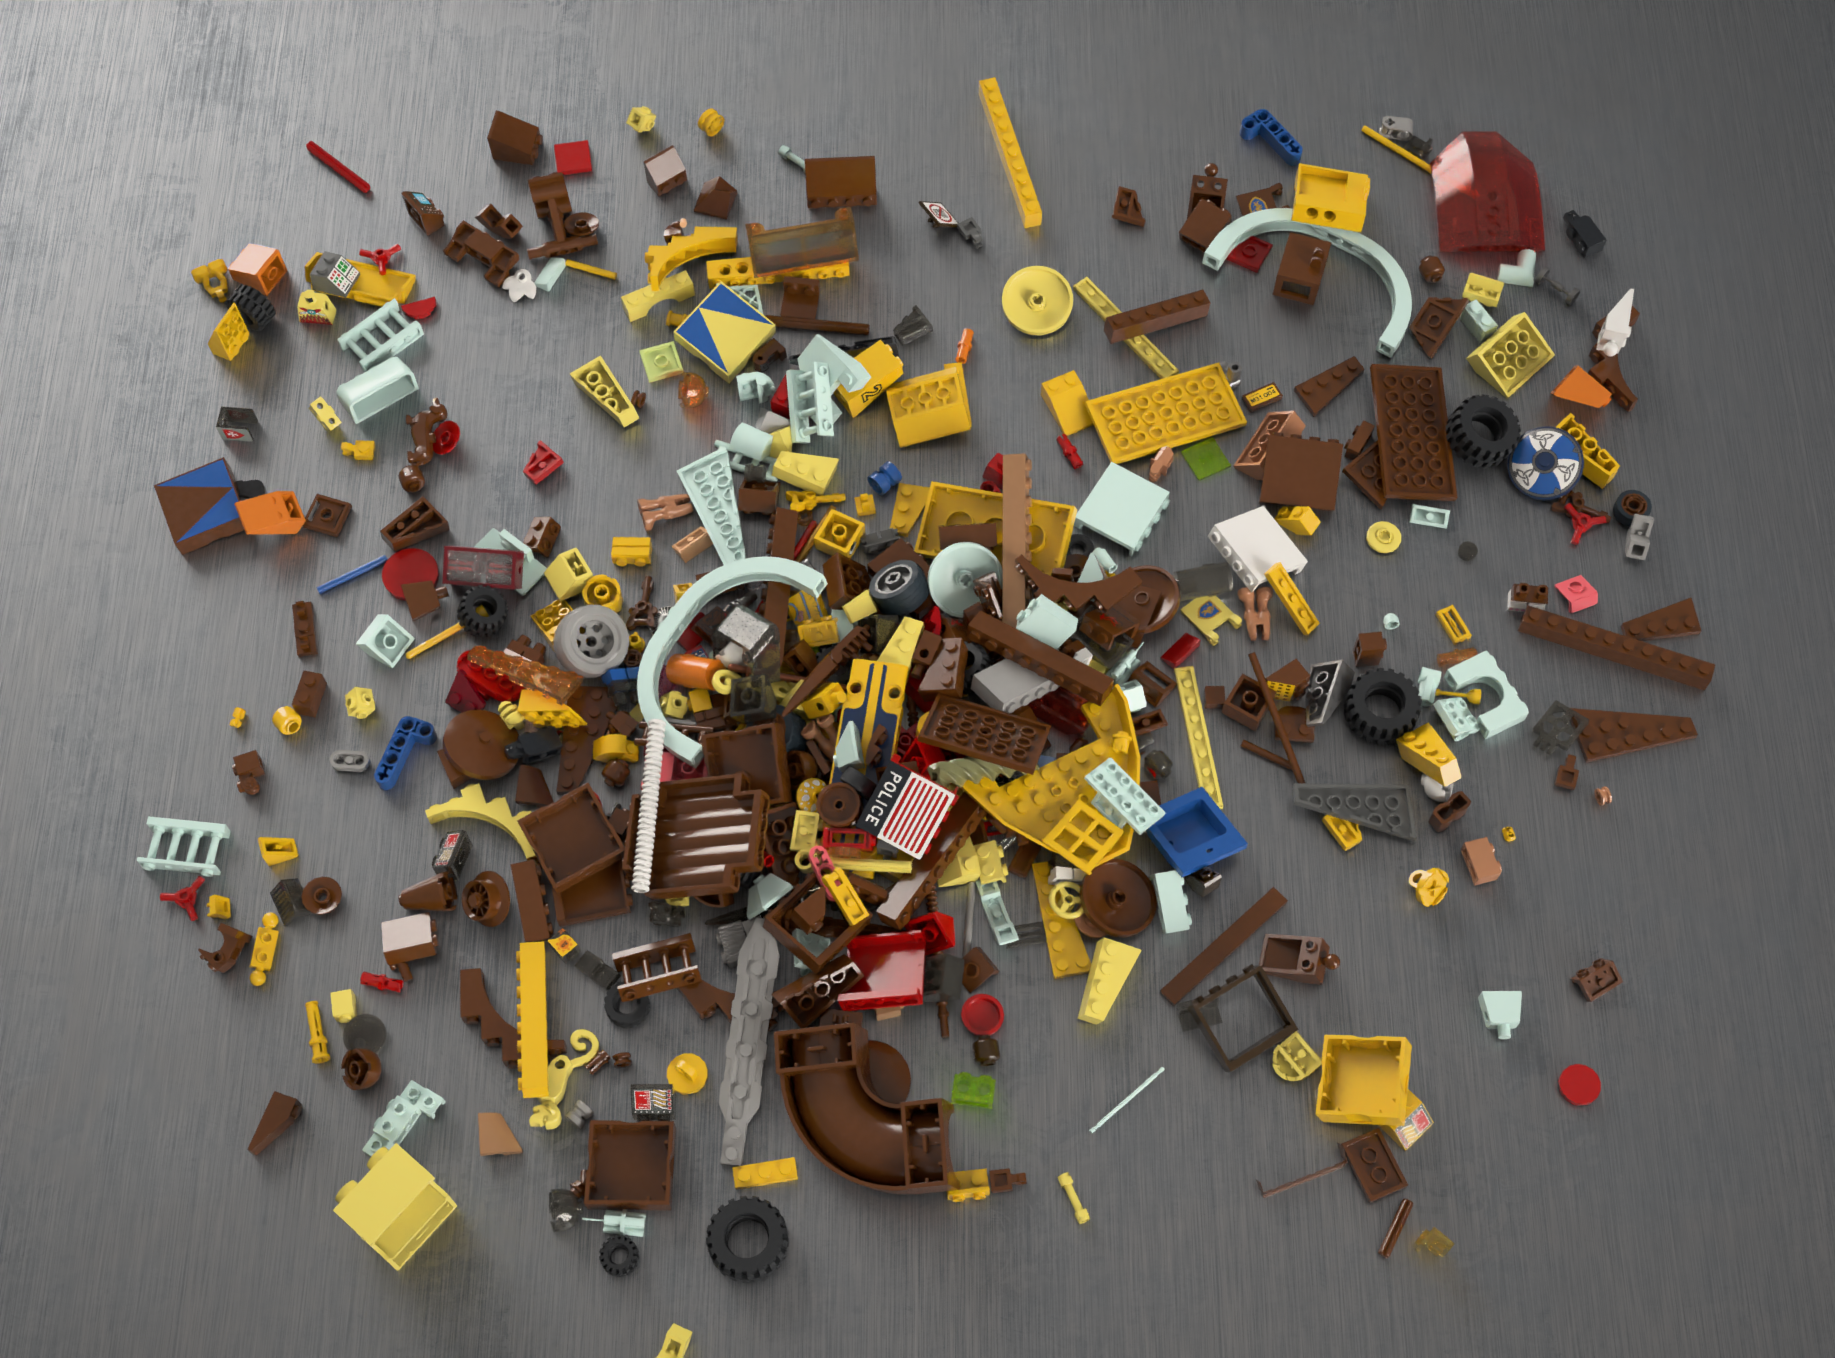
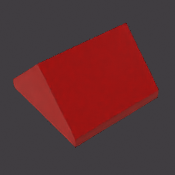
M935 911L910 919L908 924L904 926L907 931H922L926 939L925 955L952 948L956 945L954 919L946 914Z

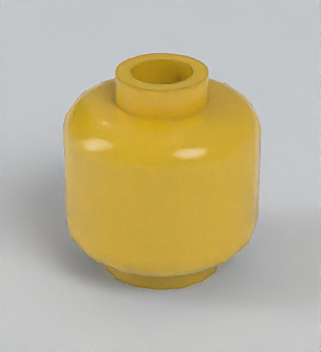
M284 706L274 713L272 722L282 734L289 735L299 730L302 719L292 707Z

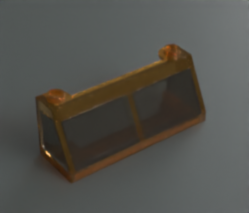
M851 207L838 209L835 213V219L766 231L760 223L745 224L754 278L859 261L855 223Z

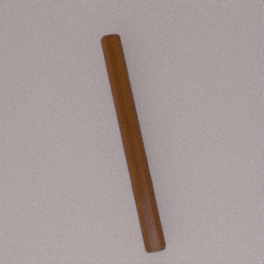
M765 315L778 327L869 334L870 325L863 323Z

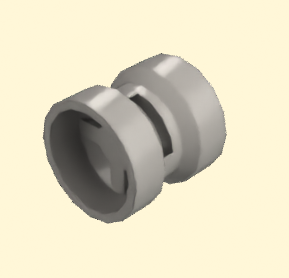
M578 1100L574 1104V1109L568 1111L565 1117L574 1126L581 1129L585 1124L584 1121L590 1118L594 1112L585 1103Z

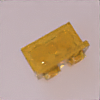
M1433 1227L1430 1231L1426 1229L1415 1242L1418 1245L1415 1251L1419 1252L1427 1244L1429 1246L1428 1249L1434 1255L1444 1257L1455 1243Z

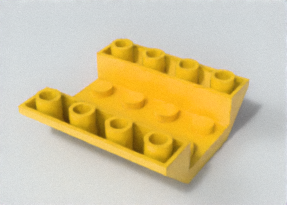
M956 367L891 384L886 389L900 448L971 430Z

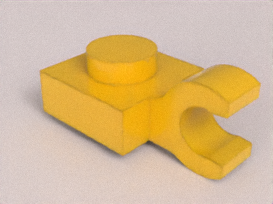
M356 440L355 445L342 442V454L346 456L354 455L355 460H374L375 442Z

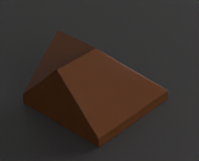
M720 176L705 182L696 202L694 212L727 220L737 195V190Z

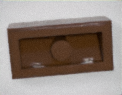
M1161 709L1132 718L1136 736L1168 726Z

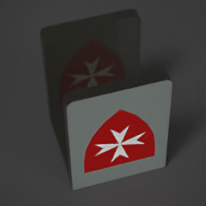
M221 406L216 424L221 438L224 440L253 442L254 438L248 427L228 426L229 422L257 424L258 419L253 409Z

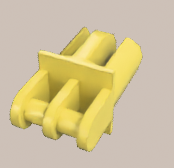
M510 701L501 702L498 711L501 713V719L509 729L513 727L516 730L522 729L525 726L523 722L525 718L517 711L518 706L516 704L513 705Z

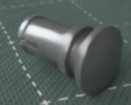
M749 590L742 598L730 602L729 605L733 606L736 610L734 615L739 617V614H743L747 607L758 599V596L753 590Z

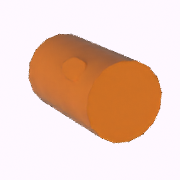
M674 654L667 662L666 676L669 682L676 685L716 691L712 685V678L715 672L726 670V667L717 659L699 657L694 654ZM720 679V682L723 684L725 679Z

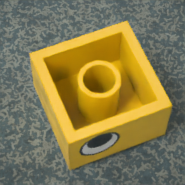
M831 509L814 537L815 549L831 556L838 552L851 559L861 543V538H864L866 534L865 523Z

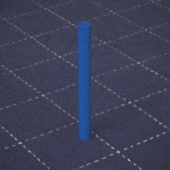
M383 555L316 588L319 594L386 563L388 559L386 555Z

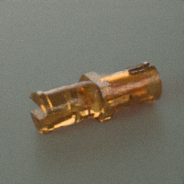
M1471 647L1463 650L1453 649V651L1437 654V657H1439L1437 658V663L1439 666L1450 663L1459 664L1463 660L1476 656L1477 650Z

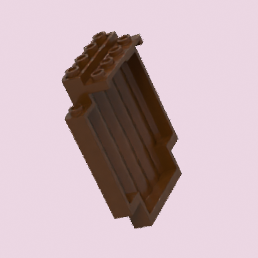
M743 773L660 782L659 796H657L659 800L656 802L658 807L656 808L657 814H655L657 819L654 826L656 830L654 832L655 837L653 838V860L651 861L652 867H650L652 871L650 873L651 879H649L650 885L648 886L650 890L644 893V895L652 900L737 893L740 887V873L762 871L764 864L763 852L766 845L765 833L768 826L767 814L770 807V798L767 793L762 789L750 790V779ZM633 794L629 805L630 814L629 821L627 822V837L624 843V858L622 860V870L625 871V877L630 881L634 879L633 874L635 872L633 868L636 867L634 866L636 861L634 857L637 855L635 854L636 844L638 843L636 838L639 831L637 828L639 825L638 820L640 819V802H642L640 794Z

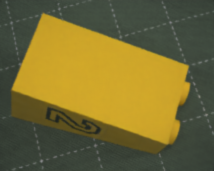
M881 340L854 358L863 365L871 376L866 385L860 390L848 392L840 384L833 392L852 418H855L904 374L901 359L898 356L894 357L891 347L888 344L885 345Z

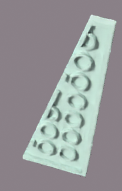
M723 447L677 470V473L725 565L737 560L746 559V552L727 449Z

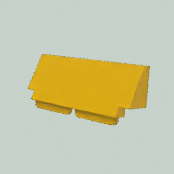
M316 252L305 265L306 282H311L310 273L323 253ZM346 259L360 272L359 278L346 298L381 307L394 298L397 300V303H406L416 280V275L386 268V275L382 276L379 274L378 266Z

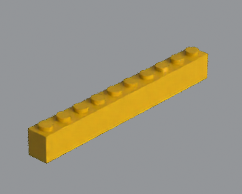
M996 78L979 80V97L1024 229L1039 226L1042 222V210Z

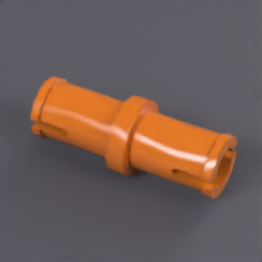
M968 328L963 330L961 341L957 345L958 352L955 358L957 363L962 362V364H965L968 352L972 348L971 341L974 332Z

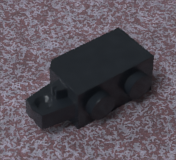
M1574 210L1564 214L1563 219L1567 225L1566 234L1584 258L1603 250L1607 239L1590 216L1584 215L1580 217Z
M555 726L549 728L542 727L532 733L524 732L520 734L516 742L505 746L504 752L508 760L521 758L522 762L529 764L560 755L563 745Z

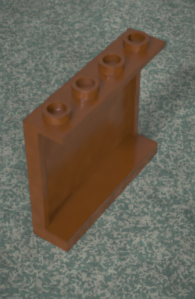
M1272 432V435H1268L1259 502L1286 506H1309L1311 509L1334 511L1343 444L1339 443L1337 439H1328V442L1320 441L1321 438L1319 437L1302 439V435L1291 434V437H1284V433Z
M623 859L556 894L552 886L556 917L560 927L631 913L630 906L633 905L632 894L627 892V887H630V881L625 877L624 870H622Z

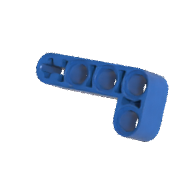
M1259 109L1242 120L1240 128L1241 138L1250 140L1260 135L1288 165L1296 166L1300 163L1303 152L1302 146L1268 110Z
M411 716L401 718L374 774V778L382 790H390L395 786L415 742L423 745H432L436 742L437 733L431 723ZM408 726H413L410 730H405ZM425 732H430L429 735L423 736ZM405 743L403 746L397 747L398 744ZM394 759L397 760L395 763L389 764L390 761Z

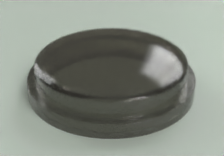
M358 1015L350 1020L344 1029V1045L348 1051L355 1048H364L377 1053L385 1043L386 1027L374 1015Z

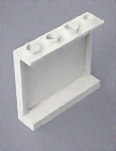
M1264 506L1215 524L1208 535V538L1251 593L1254 592L1259 584L1268 581L1264 574L1275 563L1281 562L1287 573L1292 571L1296 575L1302 571L1308 562Z

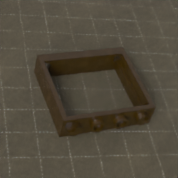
M1251 964L1242 969L1243 973L1241 975H1232L1225 980L1226 984L1221 987L1217 985L1208 990L1210 994L1205 997L1201 995L1191 1001L1193 1004L1187 1007L1225 1072L1234 1071L1299 1030L1261 965L1253 966ZM1254 975L1283 1026L1228 1060L1199 1009Z

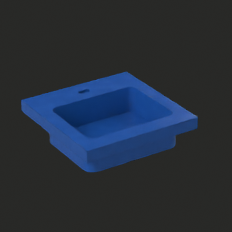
M1203 787L1159 805L1165 811V815L1146 830L1150 840L1167 862L1174 867L1181 878L1246 849L1248 845Z

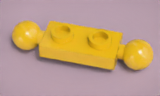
M272 912L266 913L263 916L262 923L265 928L258 927L249 966L250 968H255V971L249 977L251 984L254 986H261L265 983L266 975L263 971H270L279 933V931L273 930V928L277 926L279 919Z

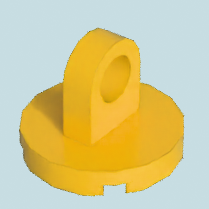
M1431 868L1427 871L1417 870L1409 877L1410 885L1416 890L1417 901L1426 907L1438 904L1447 893L1448 888L1446 884L1447 882L1449 883V877L1440 868Z
M684 1053L676 1056L670 1062L667 1068V1079L670 1087L675 1092L682 1095L694 1094L705 1086L708 1080V1069L705 1062L699 1056L692 1053Z

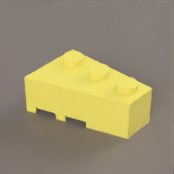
M781 451L773 466L772 476L805 491H813L816 493V496L824 495L837 469L839 459Z

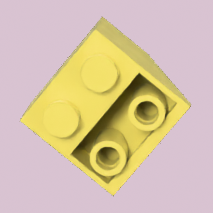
M576 547L559 554L546 569L544 576L559 601H563L582 593L583 587L593 577V573Z

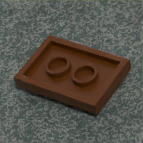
M1379 1128L1341 1144L1345 1156L1369 1203L1408 1186Z

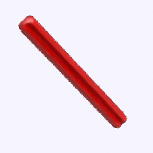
M309 141L306 144L308 151L363 193H367L371 189L369 183L316 143Z

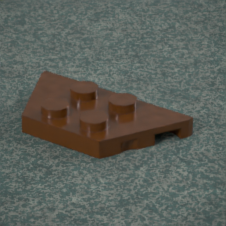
M1428 297L1409 327L1411 332L1430 359L1433 358L1469 303L1467 298L1439 299L1437 297Z

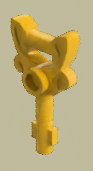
M786 491L785 493L786 499L792 501L790 510L799 512L805 509L812 510L817 503H835L846 500L845 493H832V495L816 496V493L813 491Z

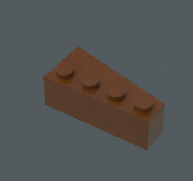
M533 859L510 864L525 943L550 940L554 930L552 922H548L547 915L550 914L548 902L545 903L544 899L546 889L541 881L542 869L540 863L538 864Z

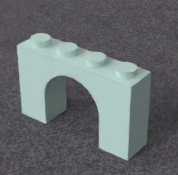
M1487 650L1447 669L1444 678L1453 692L1474 683H1484L1494 688L1498 693L1500 705L1480 715L1477 719V724L1481 728L1479 731L1485 740L1526 719L1529 713L1527 705L1521 702L1517 696L1516 689L1509 684L1506 674L1498 668L1495 658Z

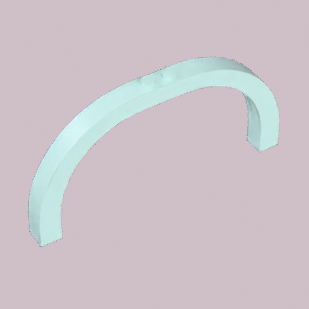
M1273 208L1256 211L1233 221L1219 232L1205 251L1202 263L1218 271L1234 248L1251 236L1272 231H1295L1331 242L1332 245L1368 264L1380 276L1389 292L1392 304L1391 321L1380 337L1375 350L1392 358L1405 335L1412 311V297L1407 278L1395 259L1383 247L1358 232L1291 221V208Z
M751 557L725 564L703 576L669 610L667 617L658 625L642 656L638 671L637 693L640 709L647 725L649 726L648 721L652 719H661L666 722L665 737L663 738L664 744L662 745L671 754L695 769L704 758L703 746L683 735L668 723L662 712L658 693L659 678L664 661L697 613L711 599L725 590L753 581L785 583L818 598L828 584L823 574L799 562L785 558Z

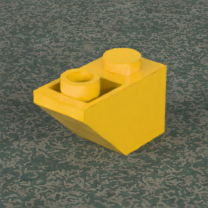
M1283 506L1274 518L1278 524L1297 535L1311 536L1320 524V520L1309 506Z

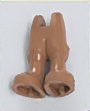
M689 495L662 496L654 500L637 499L645 531L652 530L654 522L657 520H668L693 512V505L689 503L691 500ZM662 508L661 510L651 511L653 509Z
M1248 587L1239 589L1237 594L1245 607L1244 620L1246 621L1250 640L1256 641V627H1261L1262 639L1269 640L1271 615L1267 609V604L1273 597V588L1261 587L1256 590L1255 596L1258 612L1254 610V592L1251 593Z
M830 713L817 717V724L815 721L809 722L801 731V735L807 740L812 738L816 740L820 751L833 763L838 730L833 725L835 718ZM818 725L826 731L829 739L823 735Z

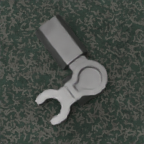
M1226 361L1220 363L1231 389L1239 387L1242 371L1239 362H1232L1230 365Z

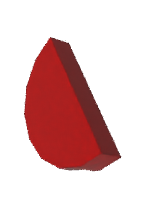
M434 296L402 305L401 309L409 317L424 319L430 316L434 307H436V298Z

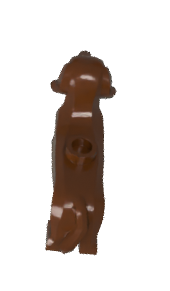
M438 398L433 399L432 406L429 407L430 410L420 411L414 417L406 415V424H410L411 435L416 446L414 453L407 451L408 462L411 465L419 467L432 460L433 443H436V436L432 432V426L438 421H445L448 416L446 407L440 404Z

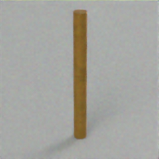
M833 505L829 506L821 521L819 522V524L813 531L812 535L804 545L803 549L795 559L796 562H800L801 560L806 558L809 551L815 544V535L817 534L818 530L820 529L821 525L823 524L831 509L836 510V507H834Z

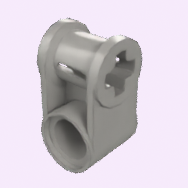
M1385 116L1382 119V126L1379 128L1378 133L1387 139L1408 141L1413 136V121L1410 118Z

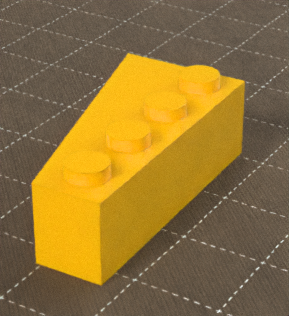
M1570 413L1556 428L1568 432L1577 440L1584 457L1582 474L1603 489L1614 478L1620 465L1605 449H1601L1597 445L1598 441L1594 437L1591 438L1585 432L1586 428L1582 424H1578L1574 420L1575 416Z

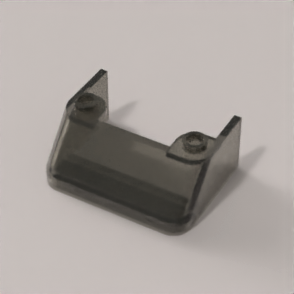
M743 605L734 607L713 631L711 636L713 659H716L715 656L720 654L719 652L728 643L732 642L743 649L742 660L751 668L753 688L780 681V633L778 627L773 622Z

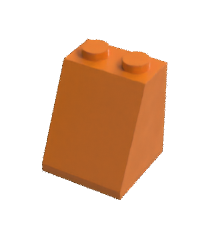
M248 244L228 268L233 280L250 286L265 296H268L287 272L279 250L254 244Z
M1575 365L1551 392L1553 396L1596 408L1605 407L1612 400L1610 398L1612 393L1578 365Z

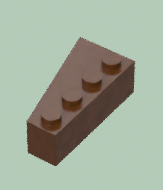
M843 954L830 961L817 975L812 971L771 995L800 1028H806L838 1000V994H845L864 977V974L848 956Z

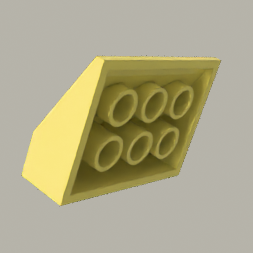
M1523 312L1511 317L1466 359L1479 376L1504 397L1509 398L1551 360L1555 354L1527 314Z

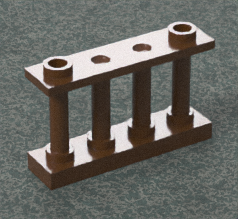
M691 933L612 953L617 973L621 971L623 973L624 985L617 986L622 1002L701 982L702 979L698 966H692L689 953L696 952ZM682 956L684 969L672 972L670 958ZM662 961L664 974L652 977L650 964ZM642 966L644 979L632 982L630 969Z

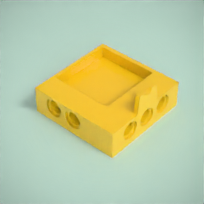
M1299 163L1294 185L1295 198L1291 221L1361 232L1366 216L1370 178L1366 174Z

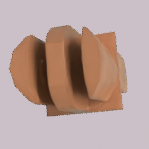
M1162 447L1154 458H1151L1149 467L1150 482H1156L1161 474L1166 476L1167 470L1173 461V451L1170 447Z

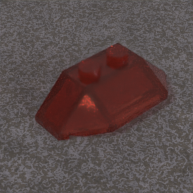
M1062 686L1028 704L1037 718L1066 735L1084 734L1090 726L1081 710V706L1089 701L1077 694H1073Z

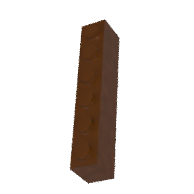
M1202 289L1106 317L1103 331L1110 344L1205 317L1208 315L1211 302Z

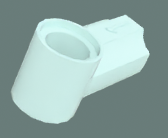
M1426 667L1421 668L1418 680V696L1422 698L1421 706L1433 705L1436 688H1438L1441 678V671Z

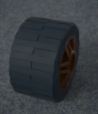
M764 705L757 709L746 723L745 729L770 723L783 724L786 751H805L807 748L806 742L809 740L801 735V731L806 726L805 720L794 712L783 717L782 712L785 707L782 705Z

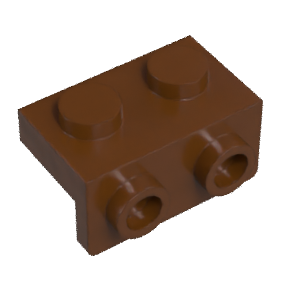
M550 516L534 517L523 543L532 552H539L542 556L549 557L561 526Z
M852 872L847 873L846 877L859 898L876 906L886 898L888 891L884 890L883 886Z

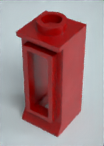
M824 827L822 847L826 850L873 852V846H877V837L863 829ZM833 834L864 835V843L833 842Z

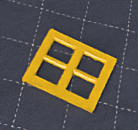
M1079 799L1045 838H1042V842L1087 875H1091V871L1124 834V831ZM1079 811L1094 820L1084 832L1070 823ZM1098 824L1112 833L1103 845L1088 836ZM1064 829L1078 838L1069 850L1054 841ZM1082 842L1096 851V854L1087 864L1073 854Z

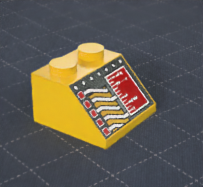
M1408 1089L1405 1125L1378 1126L1406 1151L1434 1122L1422 1101Z

